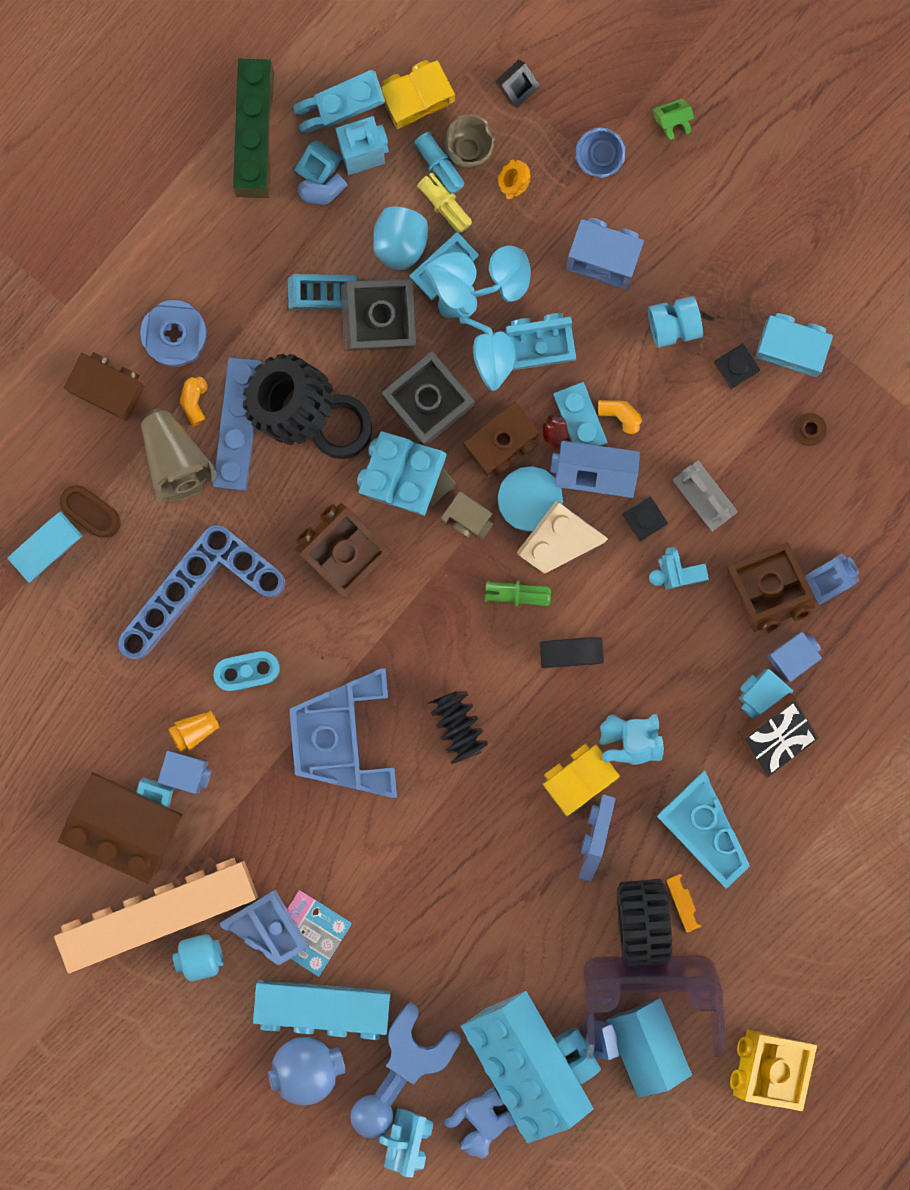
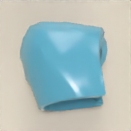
M384 208L374 226L373 251L376 257L393 271L409 269L418 261L426 247L428 239L427 220L421 214L407 208Z

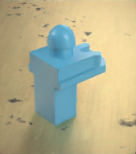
M668 547L665 555L658 559L661 570H654L649 575L651 584L661 586L664 583L665 590L709 580L705 564L682 569L678 550L675 547Z

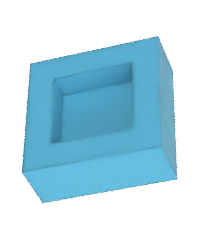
M143 777L139 782L137 793L169 808L174 787Z

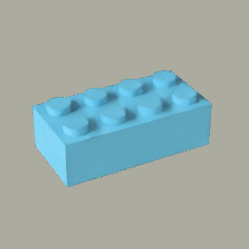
M527 991L485 1008L461 1025L469 1044L473 1047L485 1072L493 1082L502 1102L506 1105L527 1144L570 1129L594 1110Z

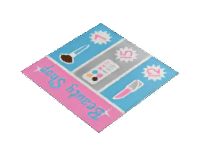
M299 890L287 910L309 947L290 959L319 977L352 923Z

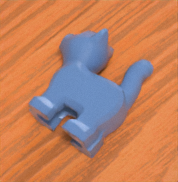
M494 1087L486 1090L481 1096L471 1098L460 1106L453 1116L447 1117L444 1120L447 1128H453L459 1125L463 1119L467 1118L476 1128V1131L466 1135L460 1143L461 1150H465L469 1156H476L480 1159L485 1158L489 1154L491 1141L496 1139L506 1128L516 1125L508 1110L498 1115L493 1111L494 1106L499 1107L503 1105Z

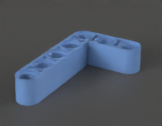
M218 525L211 526L205 530L121 634L118 640L119 650L124 656L131 659L139 660L149 655L221 564L225 565L266 598H275L283 593L286 583L284 576L229 530ZM217 533H223L227 538L225 547L220 550H214L210 546V539ZM243 553L250 554L253 559L251 567L245 571L238 570L235 564L237 557ZM194 559H203L206 563L204 573L199 576H193L189 570L191 562ZM267 574H274L278 577V586L273 591H264L262 589L261 580ZM175 584H182L185 589V595L180 601L173 602L169 598V590ZM153 610H161L164 614L162 625L156 628L151 627L148 622L149 614ZM139 635L143 640V647L141 651L133 654L128 650L127 643L132 636Z

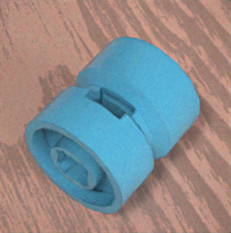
M694 296L675 300L673 306H669L666 302L648 306L650 328L657 348L673 345L676 343L677 338H681L686 342L703 337L701 316Z
M577 1027L554 1038L564 1057L571 1052L574 1054V1057L569 1060L566 1059L580 1085L600 1072L601 1067L592 1052L584 1050L587 1043Z

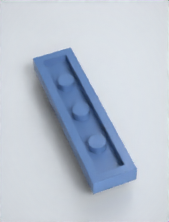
M231 357L228 359L215 466L217 477L213 482L214 488L247 492L254 426L251 425L252 422L247 420L245 416L247 410L243 408V401L246 400V397L243 395L244 388L249 386L248 378L250 375H255V368L259 364L262 365V361Z

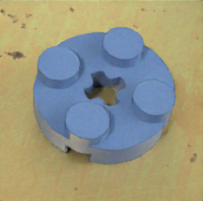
M168 300L158 304L150 313H147L141 324L140 335L142 344L149 356L164 366L181 367L195 362L204 350L207 342V328L200 313L190 304L183 301ZM172 325H177L178 330L183 332L182 338H177L176 342H171L170 337L165 336V332L170 331Z

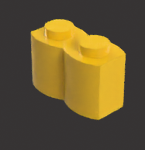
M424 60L413 66L410 74L402 77L400 74H395L383 81L381 90L385 99L384 105L396 129L410 125L424 116L455 102V93L438 60L431 63L429 60Z
M585 743L571 754V757L574 759L564 768L559 763L544 774L547 780L542 785L565 816L570 815L620 777L610 762L603 761V753L596 744L589 748Z

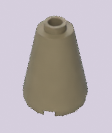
M154 409L145 414L140 426L153 493L158 502L163 503L162 498H168L170 503L183 501L204 490L202 484L208 479L212 484L217 477L214 465L171 412Z

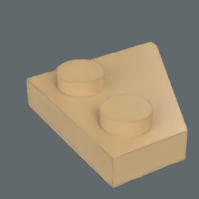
M556 500L517 553L545 574L605 543L608 538Z

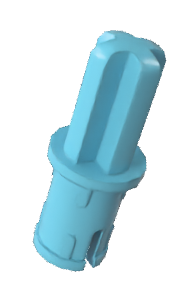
M426 132L419 136L413 145L428 163L429 172L435 173L450 194L458 192L464 186V181L449 161V155L442 151L431 132Z

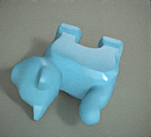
M652 714L648 719H632L629 721H624L616 715L608 716L607 720L600 726L601 738L599 744L606 745L622 740L623 750L610 749L602 754L603 761H617L637 765L650 760H662L664 746L662 736H658L659 721L657 714Z

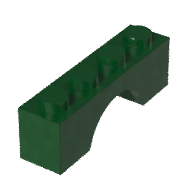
M238 58L233 189L236 197L269 198V125L271 105L273 103L274 69L271 59Z

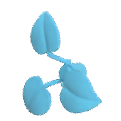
M509 245L498 248L492 254L489 264L490 276L496 284L474 291L472 284L476 279L477 271L471 258L460 252L440 255L423 266L439 296V311L445 318H459L461 324L471 325L485 333L478 335L474 340V360L479 374L490 391L497 390L513 368L515 362L513 343L506 333L501 331L493 333L490 327L470 319L469 316L477 309L476 297L500 290L502 298L507 302L520 299L526 293L531 278L528 257L523 249Z

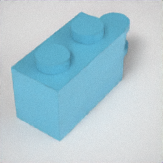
M374 116L335 128L348 175L385 164L384 154L389 152L388 140L383 125L376 126Z

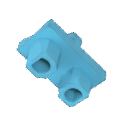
M397 1108L391 1134L380 1135L379 1143L388 1146L384 1168L396 1171L404 1177H413L414 1171L424 1169L426 1156L424 1151L419 1150L421 1139H427L431 1136L433 1122L405 1108Z

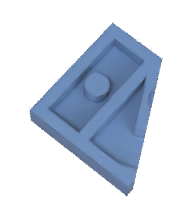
M602 795L599 805H592L587 824L592 825L590 835L585 834L581 854L585 855L578 879L591 882L602 859L616 799L614 797Z
M273 890L219 923L221 928L235 933L245 940V944L255 950L262 951L265 957L277 965L284 963L309 947L276 890Z

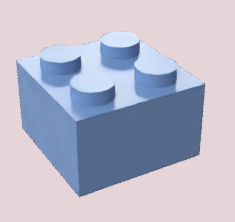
M589 218L588 221L581 219L565 270L627 291L644 240L638 238L639 234L628 229L621 228L620 231L607 228V223L599 219Z

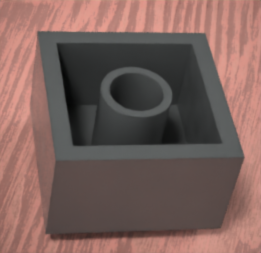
M412 279L347 281L341 285L345 351L404 349L416 346Z
M433 351L381 393L382 399L418 442L424 446H428L475 406L473 398Z

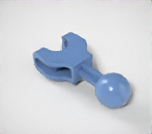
M412 1002L407 1003L403 1007L388 1031L391 1055L386 1062V1067L391 1070L376 1093L360 1098L351 1110V1124L354 1130L364 1138L375 1139L379 1138L380 1135L386 1134L393 1123L391 1105L406 1082L409 1081L414 1085L420 1076L443 1070L460 1044L461 1035L455 1031H449L434 1046L424 1047L418 1045L412 1038L411 1030L418 1018L419 1011Z

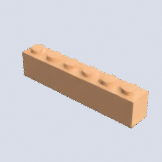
M231 858L216 864L218 871L209 875H205L204 870L186 876L185 880L187 883L174 888L173 882L155 888V896L143 900L140 894L123 901L125 908L112 912L111 907H107L92 913L94 920L81 925L80 919L60 926L62 933L55 935L54 938L68 974L256 900L259 897L245 861L236 863L235 858Z

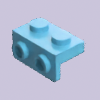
M555 313L544 316V321L531 323L530 318L511 321L512 326L506 327L505 333L511 339L515 350V362L512 370L576 361L571 317L563 318L562 313Z

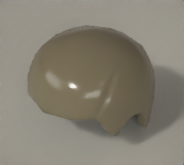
M474 114L459 116L450 124L445 135V148L450 159L455 164L467 169L475 168L484 164L491 156L494 137L488 128V122L484 118Z

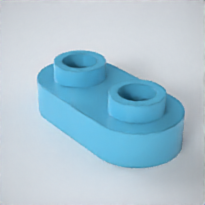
M266 651L226 658L216 665L213 674L214 680L221 689L226 691H237L273 682L278 677L280 664L273 654ZM261 662L269 664L270 669L268 673L260 674L258 672V665ZM228 669L236 670L237 678L234 681L226 679L225 674Z

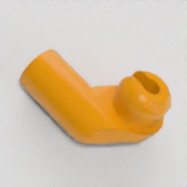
M200 376L191 377L184 382L179 400L192 427L206 421L198 401L200 395L207 391L208 385L206 380Z
M598 400V416L617 417L623 423V431L627 434H635L639 431V424L642 422L641 415L628 402Z

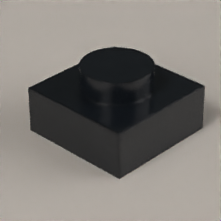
M519 59L495 81L509 103L516 108L540 87L526 63Z
M743 343L714 361L731 390L760 372L759 367Z
M651 496L622 514L639 542L668 525V522Z

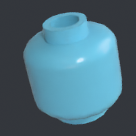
M208 934L181 940L178 945V953L173 954L176 972H183L184 977L190 982L213 977L218 974L219 966L224 965L219 940L213 941L212 937Z

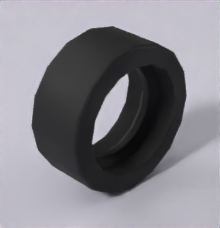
M337 394L333 396L334 404L330 405L329 409L348 408L353 411L361 424L358 437L351 444L338 446L328 442L323 435L322 429L318 428L316 430L317 435L312 439L321 452L332 458L346 459L356 456L366 448L371 439L373 425L369 411L361 401L349 395Z
M602 637L540 642L541 667L555 668L603 664Z

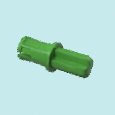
M487 581L485 602L514 603L515 607H518L519 604L548 606L551 602L552 591L549 586L520 584V581H517L516 584Z

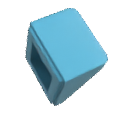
M316 140L308 145L294 171L306 180L311 181V183L325 185L343 158L322 142Z

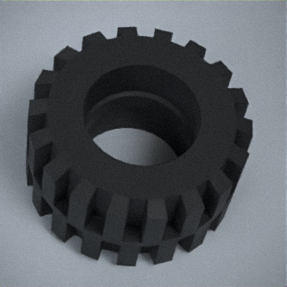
M277 354L276 359L269 357L265 360V365L259 364L255 368L256 373L254 376L250 375L247 380L249 386L244 388L243 395L246 397V400L243 401V408L247 410L245 416L247 420L252 422L251 425L276 441L284 442L287 445H293L294 442L301 444L306 442L307 436L311 439L316 436V430L318 428L323 429L326 425L324 423L325 418L330 417L332 413L329 406L334 404V397L330 395L333 388L332 384L327 382L329 380L327 376L302 358L293 354L288 356ZM294 390L291 401L282 409L286 397Z
M661 879L620 882L617 889V912L621 950L625 963L628 967L669 963L672 956V931L669 902L664 883Z

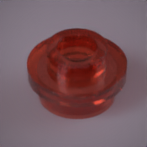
M548 416L547 423H544L542 427L545 441L547 443L550 442L553 448H558L561 446V441H568V427L564 417Z

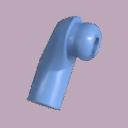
M336 174L325 185L305 180L299 184L297 192L306 203L326 205L341 193L348 184L339 174Z

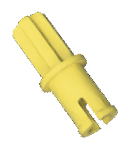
M434 173L425 176L418 183L417 187L435 206L434 211L436 213L440 212L456 232L462 233L472 224L471 219L454 200L456 198L455 194H450Z

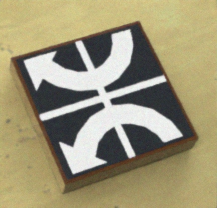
M790 692L737 732L766 778L819 739L798 701Z

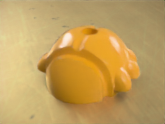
M513 159L503 167V170L498 175V184L501 187L500 190L506 194L507 199L519 196L527 189L531 178L529 167L526 163Z

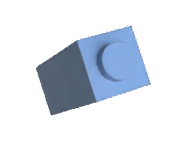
M561 441L559 454L553 453L550 473H556L555 487L633 498L638 477L640 452Z

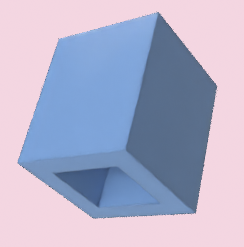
M803 632L797 633L766 656L785 683L791 682L822 659L818 653L821 650L818 642L811 634L805 636Z
M169 750L166 752L157 783L198 794L201 788H207L212 770L207 769L209 761Z

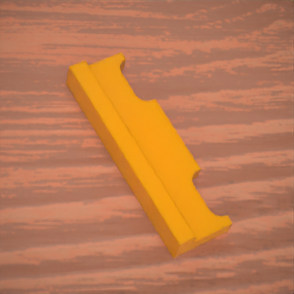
M678 874L665 880L685 932L688 933L700 928L701 924L696 923L693 915L696 911L689 890L684 889L681 884L680 878L682 875Z

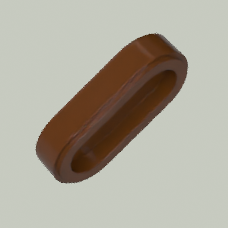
M74 485L68 487L62 493L60 506L63 512L90 533L99 538H109L118 532L121 524L118 512L83 486Z

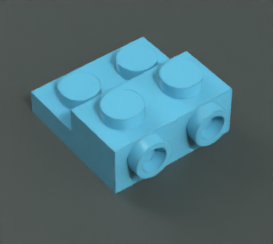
M381 431L379 437L374 438L369 445L371 459L367 469H363L359 473L357 484L360 489L358 493L371 500L425 516L447 454L441 450L417 444L409 439Z

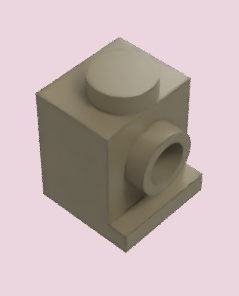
M460 491L441 517V522L446 525L449 520L453 521L454 525L452 528L466 538H469L472 534L483 540L494 525L489 521L492 513Z

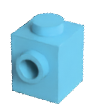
M764 669L757 678L751 675L740 687L743 694L738 699L744 704L741 709L754 720L789 692L792 693L793 690L770 669Z

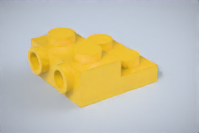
M747 1029L746 1036L741 1037L737 1045V1052L741 1057L739 1068L734 1070L730 1077V1086L734 1090L733 1096L747 1102L803 1111L817 1045Z

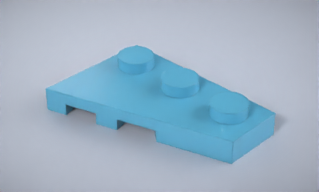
M703 770L656 816L714 878L727 889L750 865L711 786L706 771Z

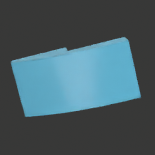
M60 511L7 559L30 583L73 546L82 535Z

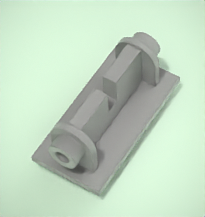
M699 460L691 464L672 480L712 532L738 513Z

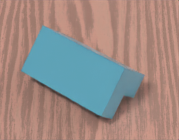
M661 998L646 1001L634 1009L619 1012L606 1020L607 1023L613 1024L617 1035V1048L638 1098L669 1091L692 1076Z

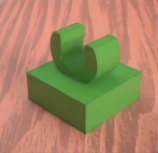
M683 98L652 109L655 121L663 128L665 135L670 140L674 139L673 128L677 124L682 125V130L686 134L691 132L688 120L694 119L691 106Z

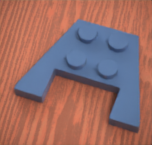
M386 668L379 669L289 709L295 775L386 797H397L395 767L360 770L354 706L355 701L388 698Z

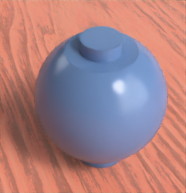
M299 1037L286 1042L279 1048L272 1060V1070L268 1071L267 1074L272 1091L278 1090L280 1096L292 1104L306 1106L318 1103L330 1094L335 1086L336 1076L345 1073V1065L338 1047L329 1049L323 1042L317 1039Z

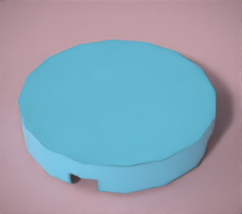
M534 466L522 467L508 474L501 483L497 497L499 511L504 520L515 529L532 532L556 500L561 504L563 503L562 489L555 487L556 478L545 469Z

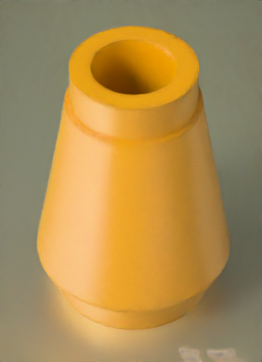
M210 710L206 713L173 722L174 726L169 728L168 732L178 751L182 752L186 749L190 751L220 727Z

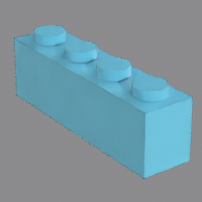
M258 980L256 983L253 1024H261L260 1029L265 1031H280L281 1026L294 1027V1032L300 1034H313L314 1029L327 1030V1035L346 1037L347 1032L360 1033V1038L379 1040L380 1034L387 1035L391 991Z

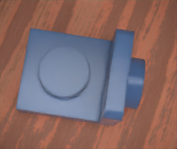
M843 553L804 575L819 605L859 582L857 576L859 571L856 564L850 557L846 558Z

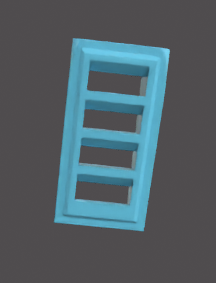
M292 274L288 278L289 310L342 309L340 283L357 281V275ZM300 284H305V300H301ZM313 284H318L319 300H314ZM327 284H332V301H327Z

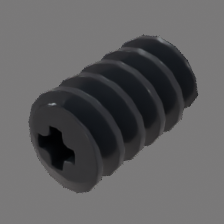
M455 691L427 702V704L438 705L431 712L432 716L443 717L436 724V728H447L448 730L440 737L441 740L453 742L446 749V753H457L458 755L450 762L451 764L481 753V750L488 745L487 740H476L483 732V729L471 727L478 720V717L466 715L473 708L472 703L461 702L468 696L467 691Z

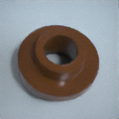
M814 413L801 415L795 421L793 427L796 440L805 446L819 444L827 432L826 423L823 418ZM808 423L813 424L816 427V433L813 435L807 434L805 425Z

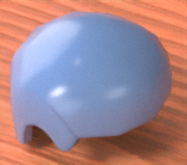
M598 127L582 135L576 145L575 157L579 167L586 174L605 178L619 171L625 161L626 147L621 137L614 131Z

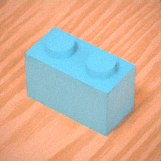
M777 313L776 317L770 315L766 320L754 358L817 378L822 373L833 335L826 333L827 329L820 325L809 323L806 327L794 323L795 319L791 316Z

